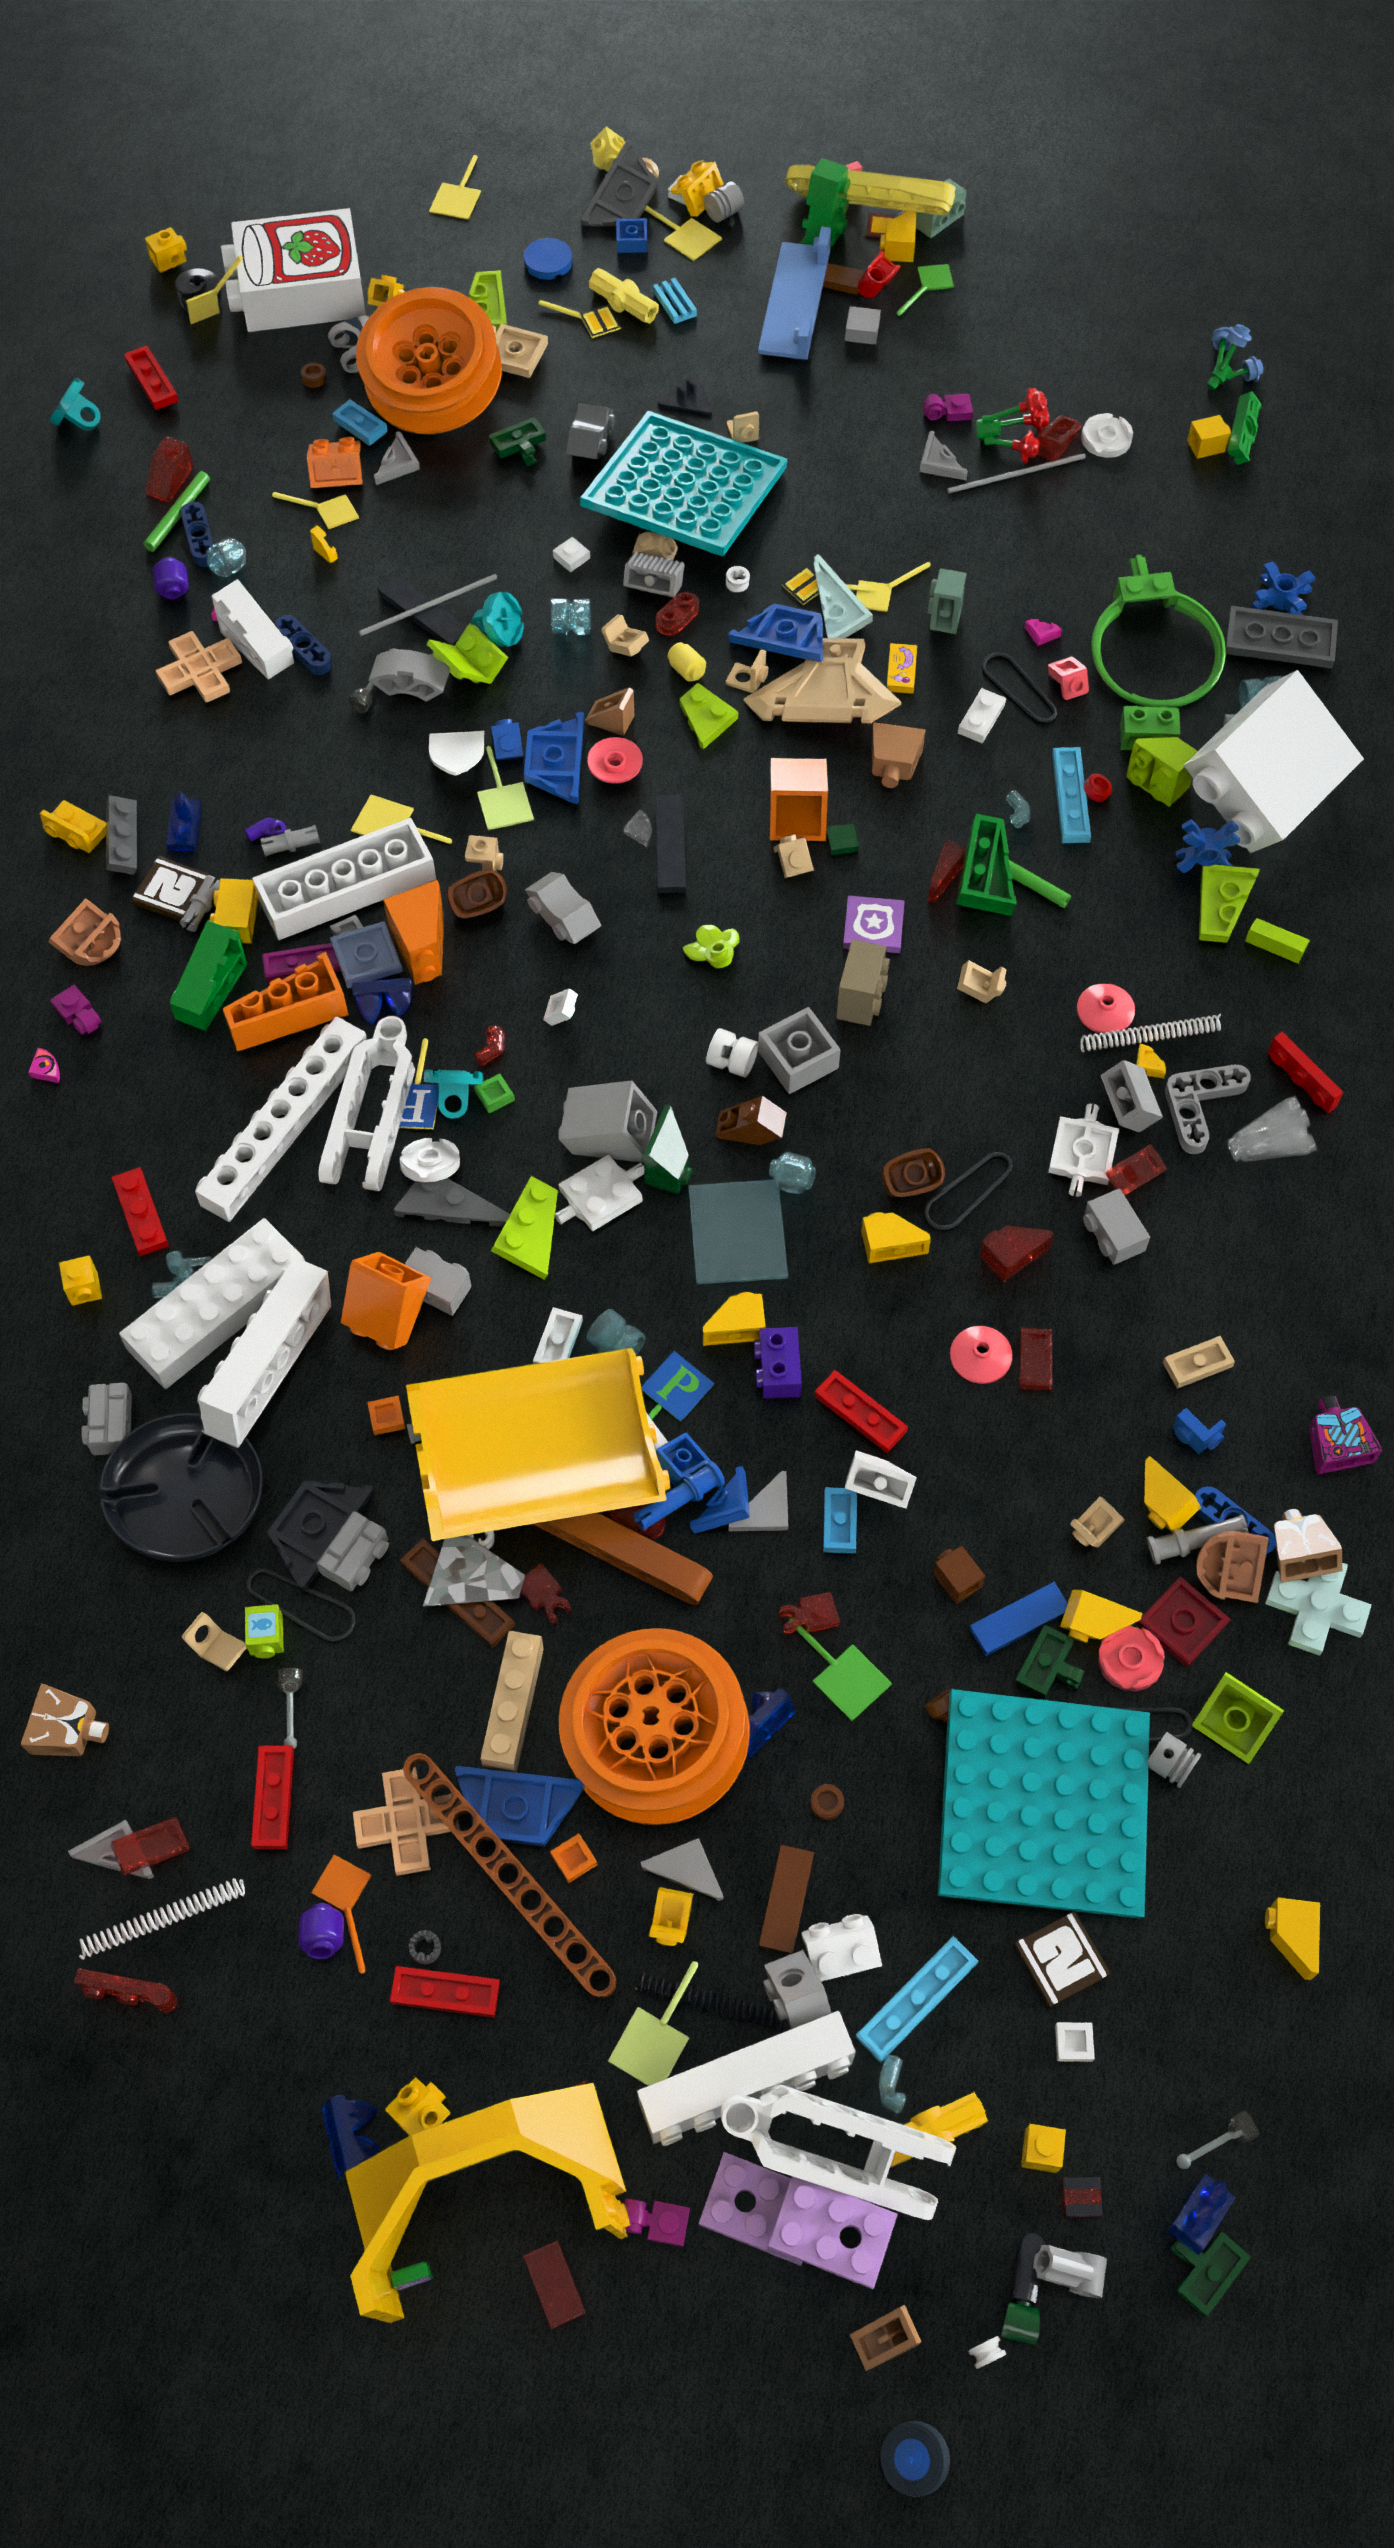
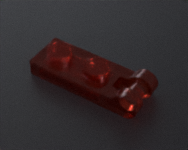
M78 1968L74 1983L83 1989L82 1994L92 1998L103 1999L104 1994L117 1996L116 2001L128 2005H137L138 2000L151 2002L162 2012L172 2011L177 2004L175 1994L163 1984Z

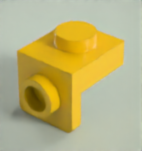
M659 1887L649 1936L656 1938V1941L663 1945L674 1946L677 1942L683 1943L687 1932L693 1894Z

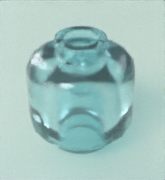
M231 537L223 538L208 548L207 564L215 574L229 577L242 570L246 565V550L236 539Z
M791 1152L782 1153L778 1160L773 1159L769 1170V1176L773 1177V1184L778 1190L796 1195L802 1194L806 1189L810 1190L816 1174V1168L812 1166L810 1158Z

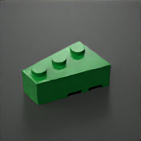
M821 158L812 171L806 204L810 205L808 219H803L802 227L806 228L804 239L799 244L814 245V239L819 237L821 227L831 228V250L840 234L843 235L848 225V220L845 218L849 206V199H847V192L850 187V179L848 178L849 167Z
M975 814L970 827L956 905L1012 916L1017 901L1012 884L1013 876L1008 858L1009 850L1004 819Z
M207 920L181 980L170 999V1005L176 1020L204 1031L207 1030L248 965L237 931Z

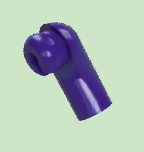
M265 818L246 828L244 833L247 839L252 842L262 836L271 837L285 833L286 825L280 820Z

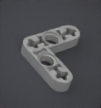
M1228 1065L1177 1073L1168 1079L1165 1095L1180 1145L1186 1152L1190 1154L1203 1152L1209 1140V1131L1199 1101L1244 1093L1251 1079V1074L1246 1067L1242 1065ZM1232 1076H1236L1237 1080H1241V1083H1237L1235 1079H1231ZM1210 1079L1215 1083L1216 1087L1206 1089L1201 1086L1200 1081ZM1175 1085H1179L1180 1089H1184V1092H1180L1178 1088H1174ZM1183 1108H1188L1194 1112L1195 1117L1191 1119L1183 1118L1179 1111ZM1193 1127L1195 1138L1200 1139L1199 1143H1195L1194 1139H1189L1192 1132L1191 1128Z

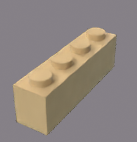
M509 1631L480 1758L483 1769L517 1773L544 1650L541 1636Z

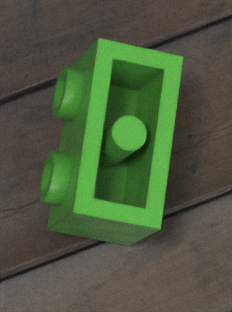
M1124 706L1120 721L1121 750H1132L1134 742L1140 738L1180 737L1179 708Z

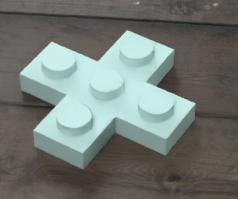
M1342 1563L1343 1571L1310 1577L1307 1579V1582L1300 1579L1281 1583L1279 1572H1275L1265 1604L1296 1615L1288 1642L1289 1645L1320 1656L1323 1652L1330 1627L1359 1638L1363 1635L1371 1604L1340 1594L1348 1564Z

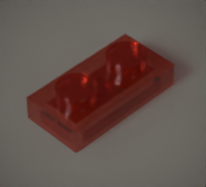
M558 2241L523 2256L552 2330L586 2314Z

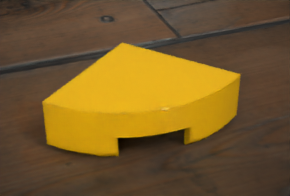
M318 526L310 530L314 550L330 563L338 559L334 546L330 548L324 539L327 536L326 533Z
M1140 1044L1136 1065L1143 1067L1147 1076L1164 1079L1166 1072L1165 1063L1153 1052L1151 1047Z

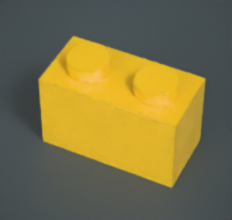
M221 879L219 890L214 892V906L216 910L215 913L210 915L211 922L237 931L241 943L252 944L259 901L253 880Z

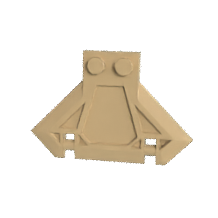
M823 638L822 662L806 659L804 663L743 699L762 721H772L774 716H782V721L851 723L853 717H862V723H872L901 705V701L861 664L865 650L864 639Z

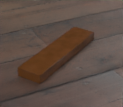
M422 1538L400 1559V1562L429 1589L440 1553ZM493 1601L445 1604L492 1648L515 1626V1621Z

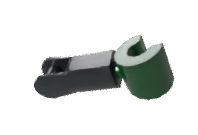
M1036 2233L1027 2234L1020 2243L1012 2293V2301L1016 2303L1009 2302L1001 2335L1003 2338L1033 2345L1037 2343L1040 2328L1038 2308L1031 2307L1037 2301L1040 2279L1037 2278V2272L1033 2265L1035 2254L1044 2245L1043 2239Z

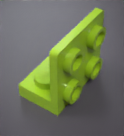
M468 624L455 646L430 639L427 643L434 651L432 655L440 662L446 663L450 667L449 672L453 676L461 680L467 678L475 683L484 682L491 684L508 659L476 625Z

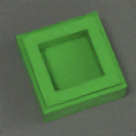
M501 1074L484 1081L483 1084L474 1086L475 1093L488 1113L515 1101L514 1094Z

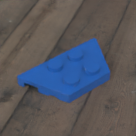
M772 604L764 609L761 614L747 620V627L739 632L733 629L728 634L731 643L816 662L823 661V621L821 613Z
M584 712L575 713V718L562 723L559 719L550 722L547 726H539L528 730L524 769L525 782L574 804H578Z
M463 1766L455 1767L463 1797L498 1838L506 1843L545 1847L584 1790V1785L577 1779ZM470 1815V1819L473 1825V1816Z

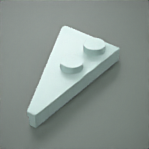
M819 554L815 556L813 564L827 638L845 639L871 623L873 615Z

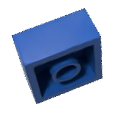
M647 218L616 219L617 253L648 252Z
M687 1433L680 1435L655 1451L662 1471H668L669 1480L674 1487L681 1484L684 1476L695 1474L704 1468L706 1462L711 1461Z

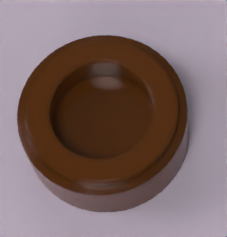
M319 363L306 364L301 369L303 384L311 388H317L325 384L327 380L325 367Z
M820 1785L811 1795V1810L821 1820H833L843 1811L844 1796L840 1789L834 1785Z

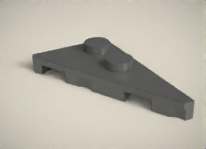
M448 1178L436 1182L415 1181L394 1208L395 1215L404 1218L405 1214L424 1216L425 1220L442 1219L446 1222L470 1224L472 1220L489 1222L490 1226L499 1227L504 1226L510 1216L506 1211Z

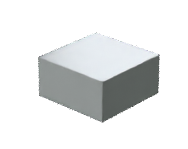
M850 307L845 341L876 344L881 310Z

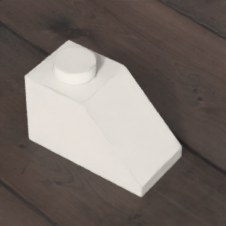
M856 1451L846 1478L845 1489L907 1508L916 1477L886 1460Z

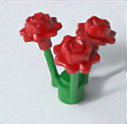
M1029 388L1026 401L1019 403V406L993 415L982 416V419L977 420L978 439L985 440V445L995 444L1012 447V450L1019 451L1023 463H1027L1029 458H1034L1039 453V440L1034 437V433L1031 430L1028 431L1022 440L1014 439L1013 441L995 438L1000 436L1001 427L1023 423L1024 425L1032 424L1037 429V432L1042 434V429L1049 425L1050 420L1048 408L1046 407L1047 399L1044 393L1038 392L1036 388ZM1020 411L1022 413L1027 411L1031 413L1023 415V418L1006 421L997 420Z

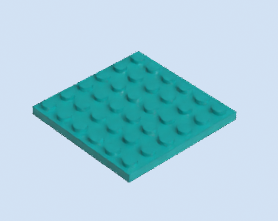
M648 411L581 496L580 506L713 554L724 556L787 468L788 459Z
M952 1689L949 1692L938 1896L1139 1919L1145 1917L1149 1766L1146 1762L1149 1759L1150 1712Z

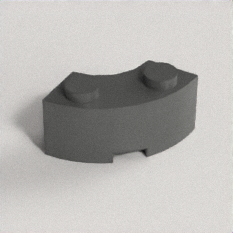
M578 403L576 418L569 430L566 454L598 459L601 455H605L609 430L613 431L615 427L616 416L612 415L613 410L607 407Z

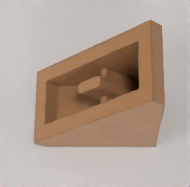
M629 687L596 700L585 721L589 725L624 736L634 718L633 690Z
M905 2305L850 2334L866 2371L921 2343Z

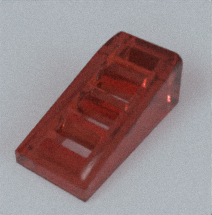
M1059 415L1037 436L1039 440V453L1037 455L1051 461L1058 460L1082 429L1083 424L1064 415Z
M947 840L944 844L930 882L928 901L931 903L937 901L964 864L965 848L951 840Z

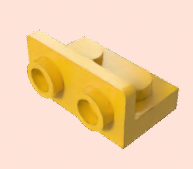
M698 161L691 166V170L686 175L677 179V183L670 190L672 194H682L690 216H699L705 210V195L721 187L724 183L715 162Z
M65 800L52 813L45 810L40 813L44 830L52 837L58 836L75 849L80 848L91 853L106 835V822Z

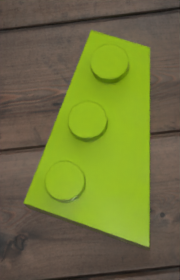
M501 270L476 272L469 291V298L485 311L491 324L496 326L497 332L501 324L507 325Z
M1224 865L1202 866L1199 940L1228 942L1260 869Z
M531 1176L491 1251L545 1280L548 1275L558 1190Z

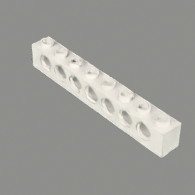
M337 1016L330 1025L324 1026L320 1037L313 1046L307 1047L300 1062L296 1067H292L287 1072L284 1082L279 1088H275L270 1093L268 1101L263 1108L253 1114L250 1124L246 1129L236 1135L229 1150L219 1156L208 1176L203 1177L199 1181L195 1193L200 1206L228 1222L232 1220L345 1078L354 1046L367 1040L364 1031ZM298 1093H303V1094L300 1095V1096H294V1095H296V1094H298ZM280 1115H286L282 1118H277ZM262 1137H268L265 1140H259ZM244 1159H251L248 1162H241ZM227 1181H233L231 1184L223 1185Z

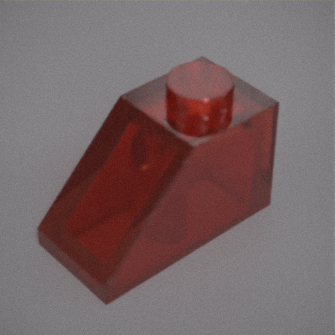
M165 436L152 456L145 490L146 495L170 502L194 467L187 443Z
M1005 1226L998 1232L993 1230L983 1239L981 1257L1005 1282L1051 1248L1054 1234L1050 1230Z

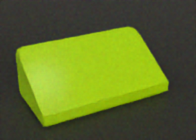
M1258 918L1250 927L1245 942L1296 963H1299L1310 941Z

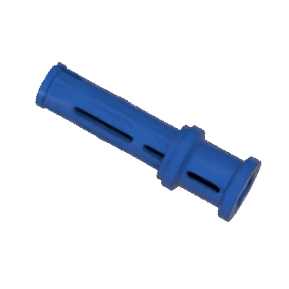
M713 1461L706 1462L703 1469L693 1475L687 1474L683 1477L679 1486L667 1492V1501L650 1503L639 1511L634 1512V1521L636 1523L641 1521L638 1527L645 1531L649 1526L690 1500L695 1502L703 1499L704 1493L714 1487L720 1488L725 1485L722 1472Z

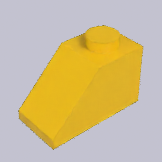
M906 211L886 224V234H881L880 250H885L884 256L890 261L913 262L916 212Z
M877 1212L870 1214L868 1217H863L861 1233L869 1263L928 1254L931 1241L930 1235L894 1213L884 1214Z
M743 1292L737 1296H731L703 1326V1346L759 1340L760 1329L766 1328L762 1294Z
M1151 1456L1145 1460L1144 1502L1150 1511L1148 1518L1159 1529L1162 1530L1166 1527L1173 1533L1174 1529H1180L1201 1506L1195 1495Z
M1072 1590L1060 1627L1070 1631L1069 1637L1087 1643L1089 1638L1102 1639L1141 1620L1143 1613L1084 1590Z
M1277 1898L1271 1905V1908L1267 1907L1265 1914V1927L1270 1929V1940L1304 1979L1312 1980L1319 1973L1320 1903Z

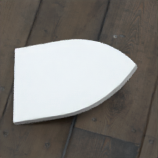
M484 731L434 733L429 735V756L431 761L439 769L457 776L463 772H468L470 768L480 761L484 754Z

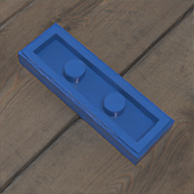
M1055 1582L971 1624L969 1630L984 1655L988 1656L1044 1627V1625H1048L1063 1617L1068 1603Z

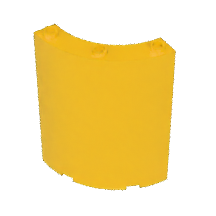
M628 1348L406 1385L414 1435H421L422 1443L416 1444V1451L432 1541L667 1501L665 1490L670 1489L668 1471H662L653 1443H657L654 1424L649 1425L639 1378V1375H644L641 1356L636 1357L633 1349Z

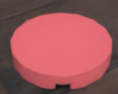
M1129 1625L1104 1637L1098 1651V1666L1102 1675L1113 1686L1124 1691H1140L1149 1688L1158 1680L1164 1666V1650L1160 1641L1150 1631Z

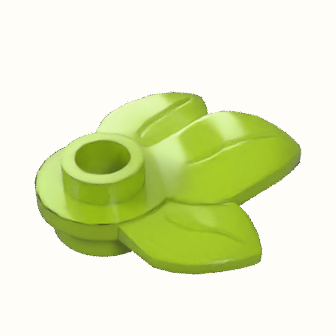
M703 925L696 932L697 941L684 946L683 951L694 961L707 960L713 967L723 968L732 961L734 956L733 948L739 943V934L735 929L721 932L714 925Z

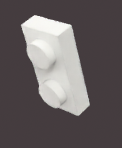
M981 688L960 723L958 734L983 743L1004 708L1006 698Z
M553 1307L533 1359V1364L569 1358L583 1322L582 1315Z

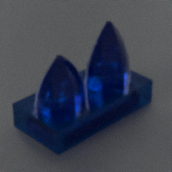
M178 792L176 798L172 799L166 837L168 851H196L202 809L200 799H189L183 792Z
M410 978L352 983L353 995L358 1009L369 1024H373L380 1013L382 997H385L389 1008L396 1015L402 1016L409 1006L411 995H413V984Z
M781 1688L775 1693L759 1691L752 1694L755 1713L752 1716L748 1714L750 1733L747 1756L750 1758L796 1712L789 1694Z
M343 2094L330 2097L321 2107L337 2179L346 2177V2171L375 2156L379 2149V2145L373 2140L353 2135V2131L360 2129L374 2117L378 2110L377 2107L360 2100H345Z
M1205 2174L1196 2185L1168 2231L1199 2255L1205 2249L1236 2197L1227 2191L1225 2181L1216 2182Z

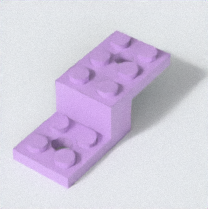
M724 2152L699 2225L801 2266L802 2262L874 2289L898 2214L793 2176L792 2178L786 2177ZM740 2192H750L755 2197L756 2205L752 2211L741 2212L735 2206V2198ZM854 2227L860 2233L861 2242L856 2248L849 2249L842 2245L840 2232L844 2228Z

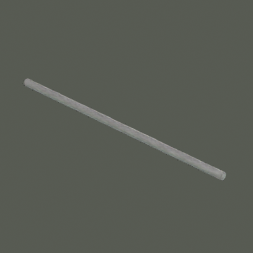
M1084 453L951 487L947 491L948 493L969 489L1085 459L1086 456Z
M491 575L360 630L359 633L363 636L496 580L497 575Z

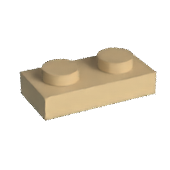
M1221 1336L1169 1355L1163 1360V1364L1177 1389L1229 1369L1235 1363Z

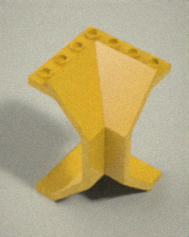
M594 2083L501 2102L412 2134L346 2171L345 2174L365 2252L350 2275L360 2315L388 2323L404 2318L398 2291L393 2287L391 2262L426 2183L510 2151H522L576 2176L583 2185L596 2230L606 2228L619 2239L626 2238L625 2227L630 2226L629 2216L624 2203L621 2204L620 2200H617L615 2197L626 2192Z

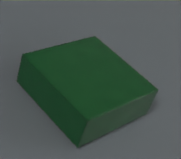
M854 823L826 827V836L831 856L859 852V843Z

